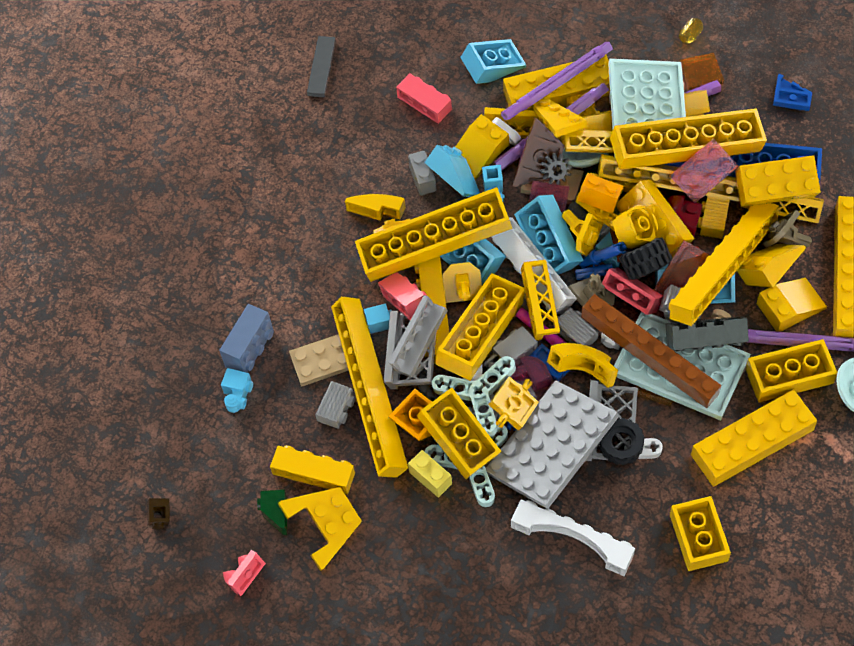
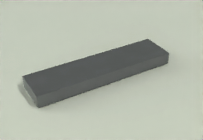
M318 36L307 96L325 97L336 43L335 37Z

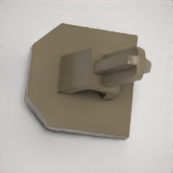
M795 210L770 225V231L763 239V245L767 248L779 241L789 245L795 243L809 247L812 239L810 236L798 233V229L793 225L800 215Z
M591 274L589 278L568 287L582 307L594 294L609 305L613 306L615 294L605 289L599 274Z

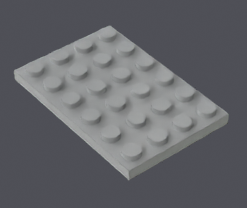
M555 380L539 400L538 405L524 426L513 433L501 448L502 452L486 467L487 474L548 509L618 419L619 414L617 411Z

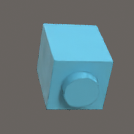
M386 303L364 309L370 334L389 329L390 311L392 310L387 309Z

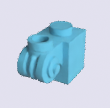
M501 165L482 167L484 191L497 187L504 202L505 195L502 194L503 177Z
M227 368L221 387L225 394H229L224 398L227 410L235 413L240 409H245L246 397L253 388V381L249 373Z

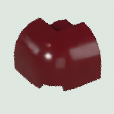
M677 195L667 198V202L695 238L703 204L686 201L685 196ZM694 240L687 246L692 247Z

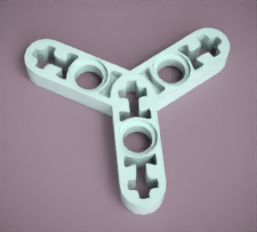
M504 356L476 381L437 375L432 380V387L436 394L442 395L449 390L448 387L455 389L457 385H464V391L456 393L461 399L472 401L477 420L489 436H493L496 434L498 426L496 425L493 408L488 405L490 403L489 396L509 376L514 374L516 370L513 358ZM504 364H505V365H509V364H510V368H507V367L503 368V365H504ZM492 375L498 377L495 383H489L487 379ZM441 382H444V385H442L441 388H438V385H440ZM476 390H477V391H481V390H482V394H481V395H480L479 393L475 394V391H476ZM486 405L489 409L486 413L478 412L479 407ZM484 419L489 420L491 429L487 430Z
M505 425L502 428L498 427L497 430L498 433L502 431V436L498 435L495 438V443L499 448L508 438V430ZM430 445L425 449V453L430 457L433 451L437 452V455L432 459L440 466L457 469L452 462L448 461L446 453L444 454V461L442 460L441 456H443L444 451L439 445ZM483 466L471 475L469 480L479 505L489 507L495 501V493L486 468ZM476 475H482L485 481L478 484L473 479ZM483 488H485L486 495L489 496V500L487 501L485 500V498H482Z

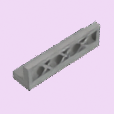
M423 296L388 362L396 372L413 378L448 311L445 307L434 304L428 296Z

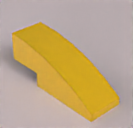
M367 194L349 197L345 200L347 211L380 221L383 215L401 220L406 208L405 199L393 195Z

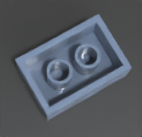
M250 304L246 306L219 350L225 368L246 373L253 369L257 356L262 354L265 343L272 338L274 333L267 311Z

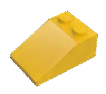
M482 114L468 127L455 147L466 158L475 180L482 174V167L489 166L510 145L509 133Z
M775 244L750 254L737 272L746 285L773 288L806 247L804 245Z
M806 277L776 284L773 288L770 287L760 292L756 303L776 332H781L827 309L826 304Z

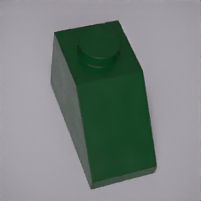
M285 490L261 491L260 498H257V509L261 510L263 517L280 533L287 535V518L278 505L280 501L287 499Z

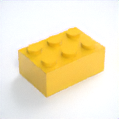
M709 496L672 505L670 518L688 571L728 562L731 552L712 497Z

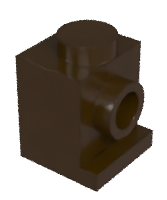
M149 498L147 501V526H152V529L155 530L164 529V526H168L170 523L169 498ZM154 513H159L161 518H155Z

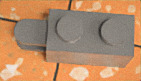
M523 326L518 330L514 329L506 339L500 340L494 345L493 356L485 361L484 366L490 368L504 356L513 358L515 366H517L537 349L538 342ZM504 364V365H503V368H505V367L510 368V364H509V365H505V364Z

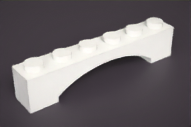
M520 500L511 519V528L529 536L531 532L549 531L568 535L585 543L604 560L606 569L625 576L634 556L635 548L630 543L615 540L610 534L604 532L602 534L596 532L589 525L575 523L572 518L567 516L561 517L553 510L542 509L536 503L529 500Z

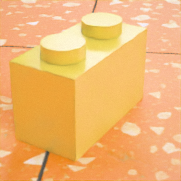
M423 450L408 463L409 473L438 498L452 485L451 474Z

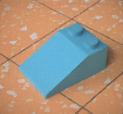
M511 39L469 43L460 57L476 84L495 81L527 66Z
M436 145L424 163L462 196L472 197L480 194L466 158L461 155L462 152L456 147L450 148L447 145Z

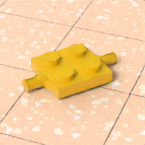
M509 376L488 405L500 415V418L496 421V425H499L498 427L502 428L506 421L517 430L524 426L539 403L528 391L532 385L530 379H525L521 385Z

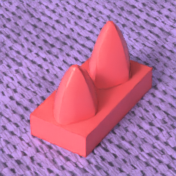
M252 550L248 555L238 557L239 567L237 570L223 572L225 582L239 596L243 595L266 564Z

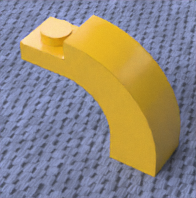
M561 343L552 345L547 359V363L558 372L567 370L585 371L597 378L607 388L614 386L618 369L610 364L611 357L600 350L582 344Z

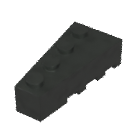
M746 317L697 320L692 326L680 322L665 323L667 346L673 351H684L689 348L694 350L704 349L706 346L720 348L724 347V344L742 346L743 342H749Z

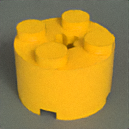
M642 205L630 208L619 214L612 221L618 242H624L629 249L641 247L656 238L655 233L658 231L657 220L651 211L647 212L644 209L646 207Z

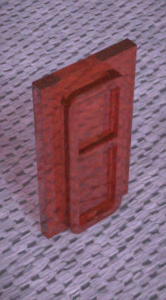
M683 240L672 261L668 264L654 287V290L663 295L670 285L684 288L689 278L695 275L698 267L702 266L706 258L711 255Z

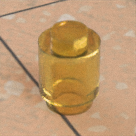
M690 18L680 30L679 39L685 44L694 42L704 29L703 23L698 18Z

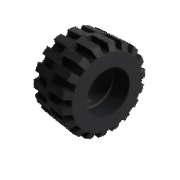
M655 238L641 247L626 251L625 254L619 257L628 279L632 280L659 270L673 259L663 238Z

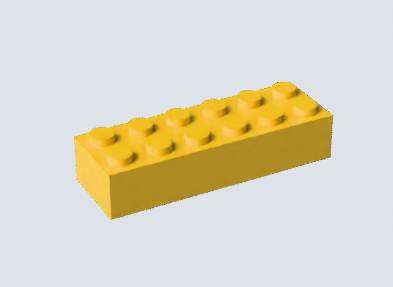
M605 54L603 58L542 99H550L560 106L566 107L568 97L589 92L602 83L606 84L609 91L602 95L601 98L609 96V60L607 55ZM573 62L504 78L503 92L508 107ZM533 105L527 108L526 110L534 111Z
M491 273L438 348L436 365L471 381L523 304L526 288Z
M793 389L696 443L692 447L691 456L714 487L814 431L817 419Z

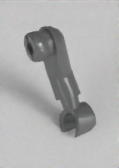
M425 368L419 373L418 379H427V370ZM429 384L418 385L421 393L429 400L434 401L437 399L436 396L432 395Z

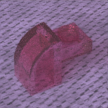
M522 357L521 366H516L514 374L510 376L514 381L530 379L532 381L531 388L534 392L551 385V375L546 365L536 357Z

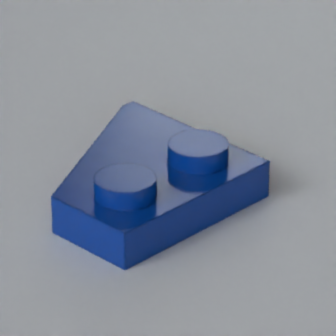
M778 74L773 106L809 111L812 92L800 87L794 81L792 83L783 79L784 76L782 74Z

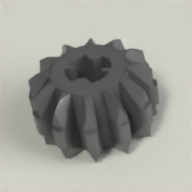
M552 153V159L546 156L545 158L548 162H541V165L545 168L540 169L541 173H546L543 179H549V184H552L555 180V183L560 185V179L566 182L567 180L564 176H571V173L567 170L572 169L571 165H566L569 159L565 158L563 160V154H560L557 158V155ZM556 165H558L560 170L559 172L556 171V173H554L552 168L553 166L556 167Z

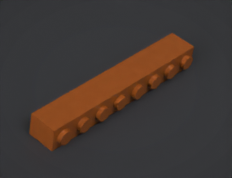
M596 294L582 307L581 318L705 408H708L719 395L721 384Z

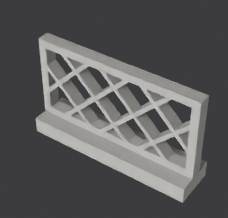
M390 311L384 383L390 390L398 389V386L432 384L436 334L428 347L429 349H427L429 357L423 363H420L421 365L417 368L413 378L408 377L405 380H400L401 373L396 372L388 363L404 333V329L406 330L405 319L408 318L398 311ZM425 368L427 370V379H418L416 376Z
M591 380L589 398L599 403L602 401L603 405L611 409L613 407L610 403L618 399L623 405L617 410L618 414L627 409L632 414V417L629 419L635 423L637 387L614 385L607 388L604 384H598L599 381ZM602 391H610L614 396L606 401L601 396ZM624 393H633V399L628 403L620 396ZM618 433L615 434L621 441L615 446L616 449L622 445L627 448L631 446L632 440L630 436L623 439ZM598 443L585 461L608 459L604 458L602 453H597V447L600 446Z

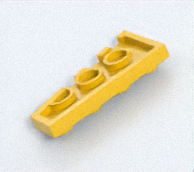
M541 99L540 102L533 104L534 112L540 119H543L545 125L549 126V130L554 132L555 137L588 127L586 119L550 99Z

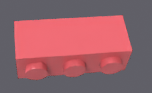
M410 73L396 87L397 98L438 124L452 110L451 99L448 95L440 93L435 87L424 83L421 78L415 77Z
M618 267L609 269L602 281L605 289L646 315L656 313L661 304L662 294L638 279H628L626 272Z
M398 272L378 282L383 297L409 320L414 315L423 296H427L414 283L411 284L406 276H402Z

